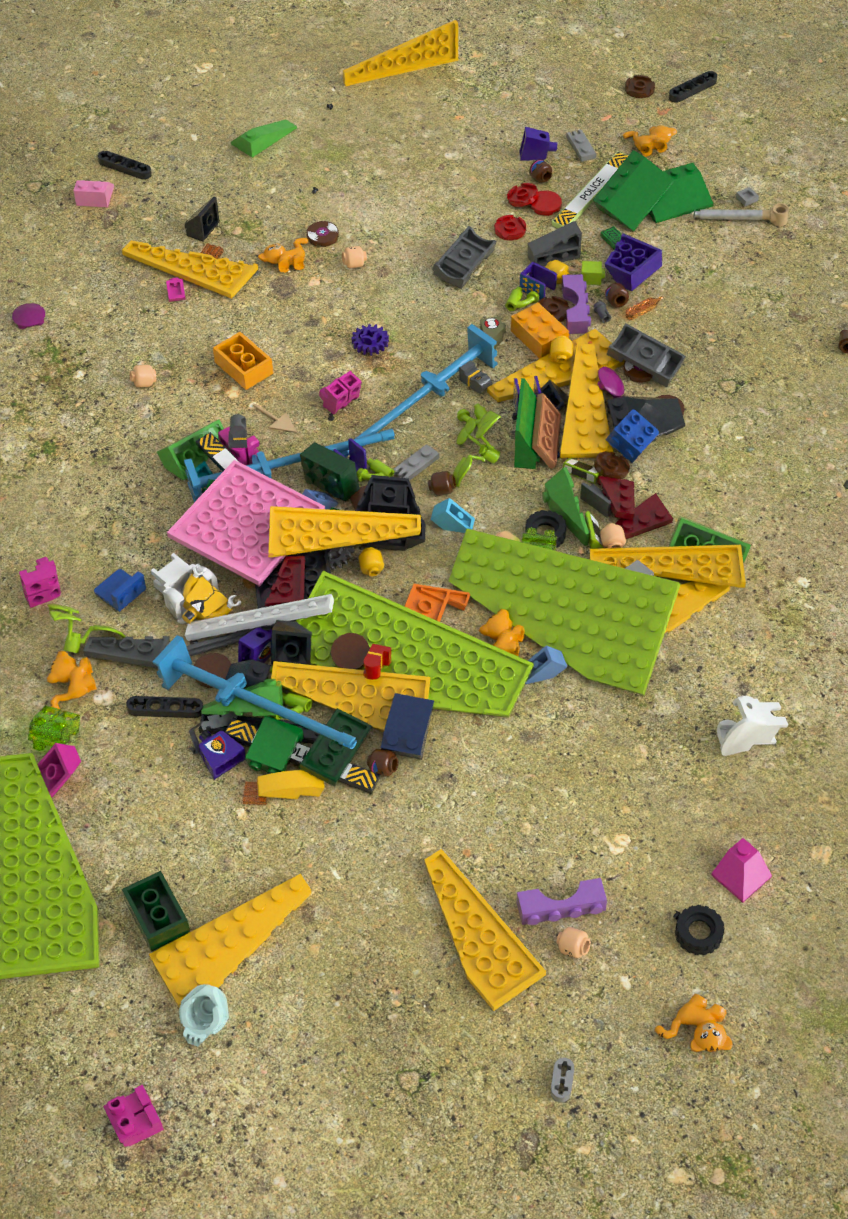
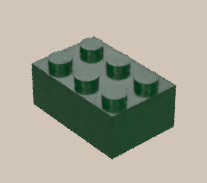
M313 442L300 454L304 478L307 483L313 484L322 491H326L345 502L360 489L355 462L316 442Z
M161 871L122 889L124 900L151 952L190 932L188 920Z

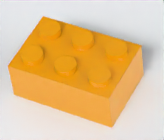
M539 302L511 316V332L539 359L550 353V344L557 336L569 338V330Z
M241 332L213 347L215 363L245 390L273 374L272 359Z

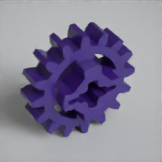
M368 324V327L362 325V329L356 328V332H353L352 344L358 353L363 351V355L369 353L372 356L375 352L378 355L379 350L384 352V347H388L389 335H387V330L383 331V327L377 328V324L374 327H371V324Z

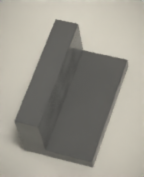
M583 482L581 484L580 498L607 518L613 514L610 508L611 501L608 500L607 496H604L602 490L594 484L589 486Z

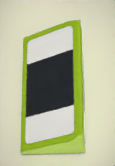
M569 458L563 463V468L567 467L570 475L596 484L598 476H601L595 467Z
M586 511L585 521L589 531L590 549H601L603 546L600 538L599 523L589 511Z

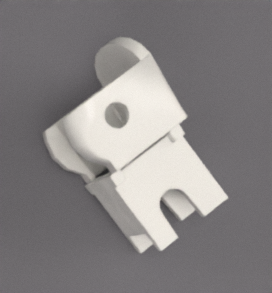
M173 553L171 555L173 561L159 571L153 568L151 574L157 578L153 580V584L164 595L166 607L177 623L184 624L187 622L183 620L182 615L187 610L183 607V589L195 565L191 564L189 566ZM198 565L197 571L202 572L204 566ZM206 568V571L199 575V579L203 576L219 591L217 577L210 569Z
M749 696L736 698L733 701V705L738 706L743 719L738 723L733 720H723L718 724L717 736L721 744V753L723 756L749 751L752 745L775 744L777 741L774 736L778 730L788 726L785 717H776L770 712L781 709L779 702H759L758 699H753Z

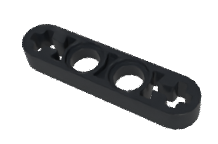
M707 71L672 88L669 91V100L678 103L717 83V73Z
M110 151L98 153V162L102 166L142 180L149 179L152 176L151 167L147 164Z
M132 696L127 700L126 706L129 714L132 716L198 718L202 716L203 702L198 698ZM153 704L161 705L157 710L150 708ZM174 704L180 705L178 710L173 711L170 709Z

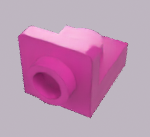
M171 278L166 281L169 302L186 300L183 279Z

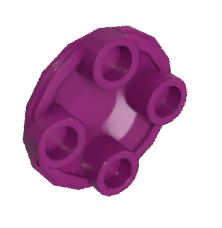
M26 303L17 307L12 313V319L19 329L44 324L45 310L39 304Z
M608 367L600 368L598 370L599 388L608 391L613 398L622 396L625 389L618 374Z

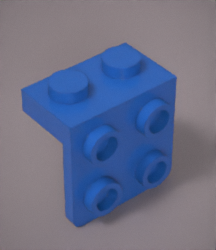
M631 410L606 438V441L633 463L655 439L659 431L636 410Z
M118 569L94 589V593L120 612L147 588L144 575L139 571L131 576L124 570Z

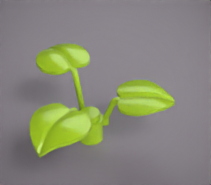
M488 411L479 422L476 438H481L485 444H481L470 435L476 427L475 419L470 418L466 422L465 427L460 431L456 440L457 444L462 445L469 438L480 446L479 454L481 457L468 455L467 458L463 457L459 461L453 472L457 487L460 488V483L471 467L473 459L481 460L482 462L487 460L492 464L496 463L499 459L500 451L495 449L483 435L501 418L500 415Z
M47 604L50 611L49 614L54 621L68 619V635L66 636L63 649L65 651L79 653L81 643L85 644L91 631L107 630L119 634L122 638L126 637L115 628L93 625L90 626L83 638H80V633L72 632L73 620L82 621V619L72 615L73 612L79 614V611L59 604ZM58 609H59V610H65L67 613H63V612H60V611H54V610H58Z

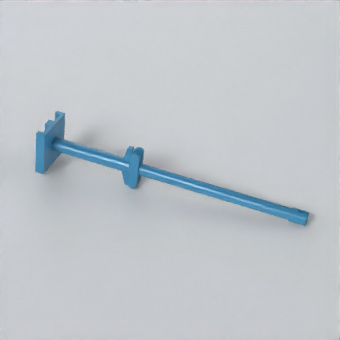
M473 324L468 326V351L437 375L428 371L422 372L421 382L424 386L356 438L376 434L431 391L441 397L444 396L445 391L448 392L450 390L445 381L460 370L459 367L468 361L474 360L477 357L491 368L497 366L498 362L494 360L497 356V350L494 349L497 341ZM349 450L340 452L345 457L349 456Z
M388 429L353 440L360 446L395 439L393 429ZM348 441L325 446L331 451L334 449L339 452L349 450ZM259 451L257 456L256 454L252 455V464L246 466L272 479L271 469L301 462V453L267 461L264 453ZM190 458L184 460L187 468L185 471L189 481L187 484L195 503L202 495L201 488L206 487L208 479L216 480L222 472L198 478Z
M177 635L153 660V664L158 667L157 675L164 682L162 687L167 690L185 674L218 689L215 700L217 702L221 701L223 706H228L235 697H239L337 741L347 748L353 749L356 746V737L339 732L243 689L247 685L243 673H237L230 679L225 680L192 665L193 663L183 637Z

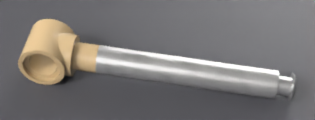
M778 203L770 207V210L700 209V211L694 210V219L770 220L775 226H784L788 222L789 207L786 204Z

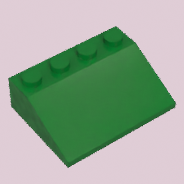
M633 150L595 196L593 202L600 211L634 232L673 184L674 180L646 157Z
M694 163L663 171L674 182L651 209L649 215L655 223L693 213L694 210L700 211V209L713 207L714 204L702 174Z
M521 378L515 430L514 468L536 469V462H540V456L532 448L537 397L525 378Z

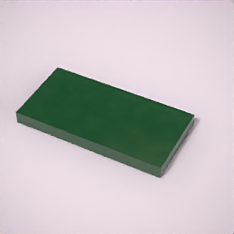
M338 708L326 726L356 737V746L350 749L339 744L337 741L319 734L299 765V769L334 787L372 729V726Z

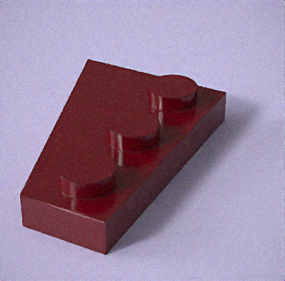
M598 476L597 483L602 486L604 496H607L608 500L611 501L610 508L614 516L633 520L635 515L634 481Z
M655 493L635 508L633 520L621 518L615 525L621 526L624 530L625 539H629L673 523V517Z
M305 556L285 557L278 572V578L271 588L269 598L265 601V607L304 600Z

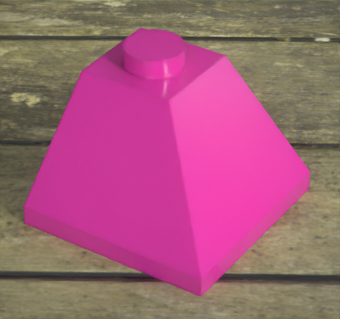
M55 743L37 764L51 798L81 763L75 746Z
M744 838L727 851L711 874L742 903L772 877L759 851Z

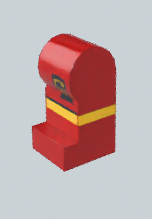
M372 644L364 659L365 669L363 675L366 679H378L381 676L383 665H390L391 647Z

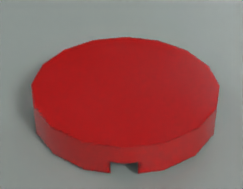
M522 183L519 187L516 185L507 193L508 203L515 207L527 206L533 203L539 196L537 186L532 183Z
M549 190L539 191L538 198L530 204V208L538 215L550 216L554 212L560 211L562 199L555 192Z
M504 215L496 220L494 232L503 240H518L526 233V223L519 216L516 218L514 215Z

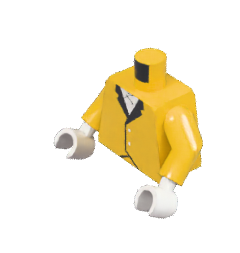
M199 563L194 566V574L192 573L189 576L183 589V607L187 611L182 615V618L188 624L195 618L199 621L227 615L233 610V606L236 607L241 604V600L236 604L233 603V598L237 595H231L227 599L203 576L199 579V575L206 571V567H204L202 572L197 571Z

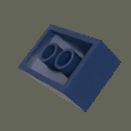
M395 693L385 725L381 749L393 751L396 755L422 760L434 700Z

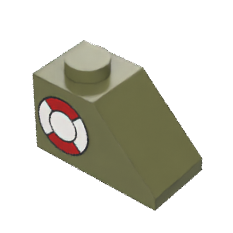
M500 316L480 319V330L497 341V344L494 345V349H496L503 341V333H506L505 323H502Z

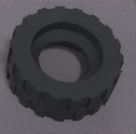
M551 510L534 512L526 520L525 538H527V542L531 545L554 550V548H558L564 543L566 538V521L557 512H552ZM549 525L554 527L555 532L552 535H541L537 533V527Z
M689 906L688 909L685 908L678 916L675 928L676 940L680 947L687 950L686 952L693 953L694 955L711 954L715 949L719 948L725 929L724 922L720 914H717L714 909H710L708 906ZM695 921L705 922L710 927V935L705 939H696L690 934L689 926Z

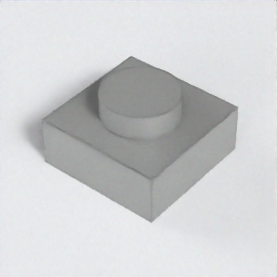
M750 187L736 192V198L744 206L757 202L759 196Z

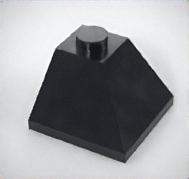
M212 197L186 220L185 229L188 237L204 242L220 223L217 197Z
M276 620L272 629L271 666H273V661L311 665L312 632L297 622Z
M252 659L233 663L230 665L225 680L230 679L237 673H243L247 685L243 688L245 689L268 679L271 665Z

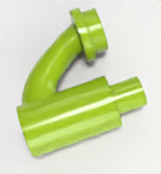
M517 287L512 290L505 307L509 311H515L516 308H523L531 303H537L539 294L531 291L527 294V299L520 301L523 296L522 288Z
M479 403L474 405V414L477 418L475 419L476 427H478L479 422L487 413L485 407ZM461 409L457 412V419L461 422H467L472 418L466 409Z
M372 458L367 460V464L370 466V470L376 474L368 473V470L363 468L357 471V477L360 482L370 480L372 475L393 477L395 473L393 469L378 459L373 460Z
M291 692L288 694L282 693L285 705L293 707L290 710L300 714L311 709L312 700L310 698ZM272 715V717L277 720H281L283 718L279 715Z

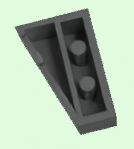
M576 221L529 242L527 256L530 262L546 266L548 262L553 260L565 262L580 258L582 232Z

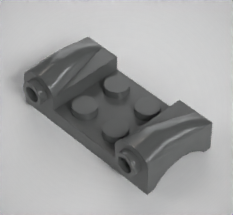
M468 226L439 261L434 264L432 268L434 271L433 275L462 289L470 280L474 270L495 250L497 241L481 238L474 232L471 226Z
M626 323L607 351V355L621 363L623 360H626L653 375L652 380L665 387H668L683 365L686 357L682 353Z

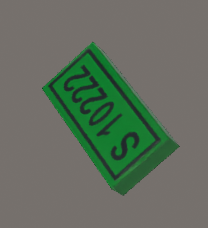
M613 226L602 231L600 237L615 250V245L620 241L622 233Z

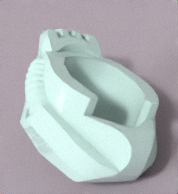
M209 984L199 985L181 1001L179 1018L180 1023L185 1027L183 1036L187 1043L198 1047L210 1034L215 1035L226 1025L229 1018L228 1004L224 992L219 988Z

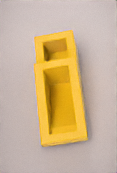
M303 770L283 771L257 777L258 796L286 799H298L300 795L320 797L325 788L324 781Z

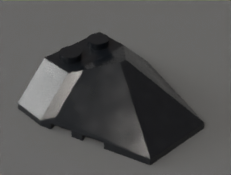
M619 396L605 399L608 414L611 415L614 428L631 410H636L658 429L659 434L652 442L656 441V438L663 434L668 435L685 427V421L677 398Z
M378 475L371 476L355 510L421 515L409 478ZM421 517L420 535L363 543V545L367 548L405 551L425 542V521Z

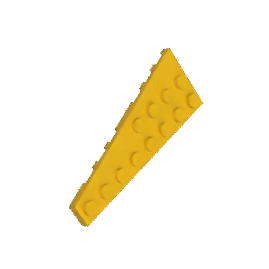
M741 545L590 549V560L621 568H626L639 560L654 572V576L745 588L746 586Z

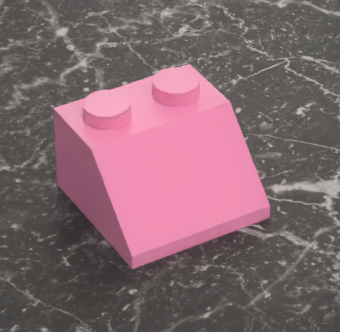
M77 180L74 187L76 206L108 207L114 184L101 181Z

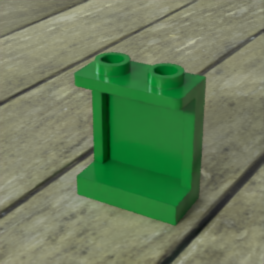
M264 716L245 757L249 767L255 771H266L267 774L285 771L297 743H302L304 738L302 728Z

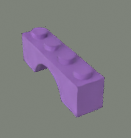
M583 274L562 275L563 299L575 304L573 308L566 310V328L569 330V334H586L588 327L591 326V316H588L590 312L589 304H586L588 303V293H585L587 284L586 281H583Z
M601 878L580 881L577 892L565 900L550 899L544 896L539 889L517 892V906L522 925H536L543 921L554 922L561 918H577L583 914H599L602 911H606L607 898Z

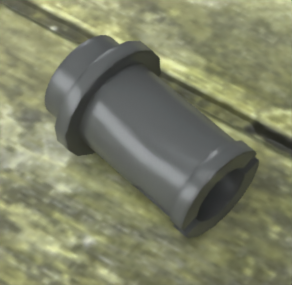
M602 301L594 304V312L599 315L603 323L609 322L612 317L606 309V304Z

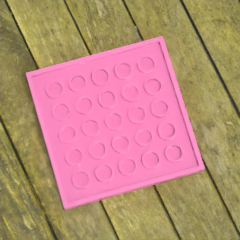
M234 460L170 528L167 536L260 586L285 558V556L268 557L270 506L325 509V506Z

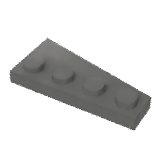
M145 636V639L125 637L116 640L115 637H89L83 653L86 657L158 668L153 664V660L170 643V636H163L162 639H153V636Z

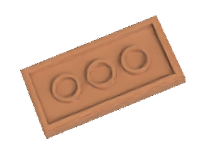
M541 393L537 395L532 448L548 467L552 469L557 465L561 413L546 395Z

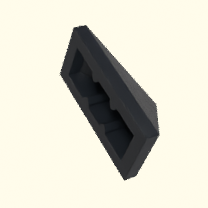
M549 380L541 388V393L546 395L558 411L567 404L569 396L553 381Z

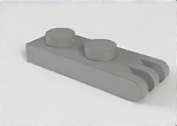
M581 129L578 130V134L576 131H572V135L570 132L566 133L568 141L581 162L596 158V152Z
M426 444L393 469L394 475L399 476V478H409L410 481L438 460L439 453Z

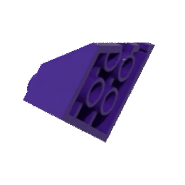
M622 233L620 241L615 245V250L611 252L606 260L605 267L616 283H620L627 290L633 291L662 267V250Z

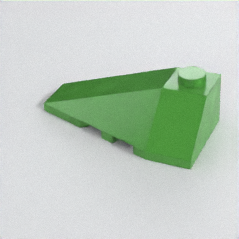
M285 119L252 128L231 141V145L253 158L297 129V126Z
M220 419L157 451V454L168 471L185 480L187 479L185 471L187 468L184 460L191 458L194 468H196L202 462L209 459L196 445V441L209 432L219 440L218 432L223 430L224 427Z
M565 467L545 483V490L542 492L544 503L547 502L552 512H557L565 519L566 527L584 546H587L589 543V531L582 512L580 513L578 496L574 497L572 478L567 467Z
M679 516L669 543V547L741 545L743 563L751 547L746 542L682 516Z
M266 679L264 682L245 688L247 691L283 706L281 681ZM235 697L228 706H223L221 701L217 702L215 700L205 704L201 710L202 714L225 715L229 711H233L236 715L241 716L248 712H252L253 716L276 715L239 697Z

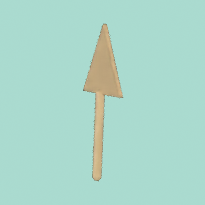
M253 403V407L276 420L269 426L270 429L297 433L287 412L280 418H277Z

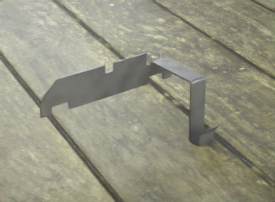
M229 712L222 715V717L219 714L207 716L209 721L200 722L189 730L194 747L188 749L192 750L193 754L200 753L199 742L194 732L199 726H202L203 730H206L207 726L211 728L228 726L233 717L237 719V716L241 715Z

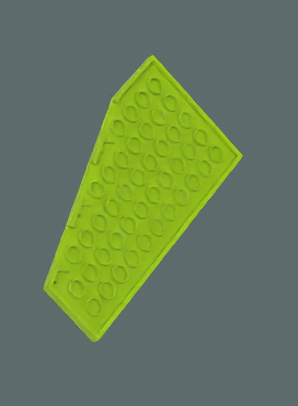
M466 529L449 578L450 583L463 592H469L470 597L494 614H497L501 609H506L509 613V618L513 622V627L521 625L524 627L525 635L544 648L547 645L561 651L566 664L587 679L640 695H645L681 585L676 581L471 529Z
M325 571L321 573L309 598L332 594L334 598L332 612L296 620L298 624L312 632L311 665L338 668L331 656V647L334 641L343 634L356 633L365 638L370 648L372 644L391 647V663L389 666L383 665L381 672L431 677L428 699L434 700L433 709L501 717L510 716L534 667V663Z
M33 753L0 756V979L100 968L98 907Z

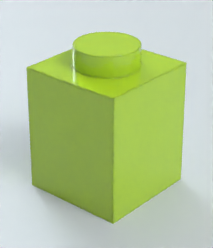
M582 261L581 274H583V281H586L587 285H601V279H605V268H602V261Z

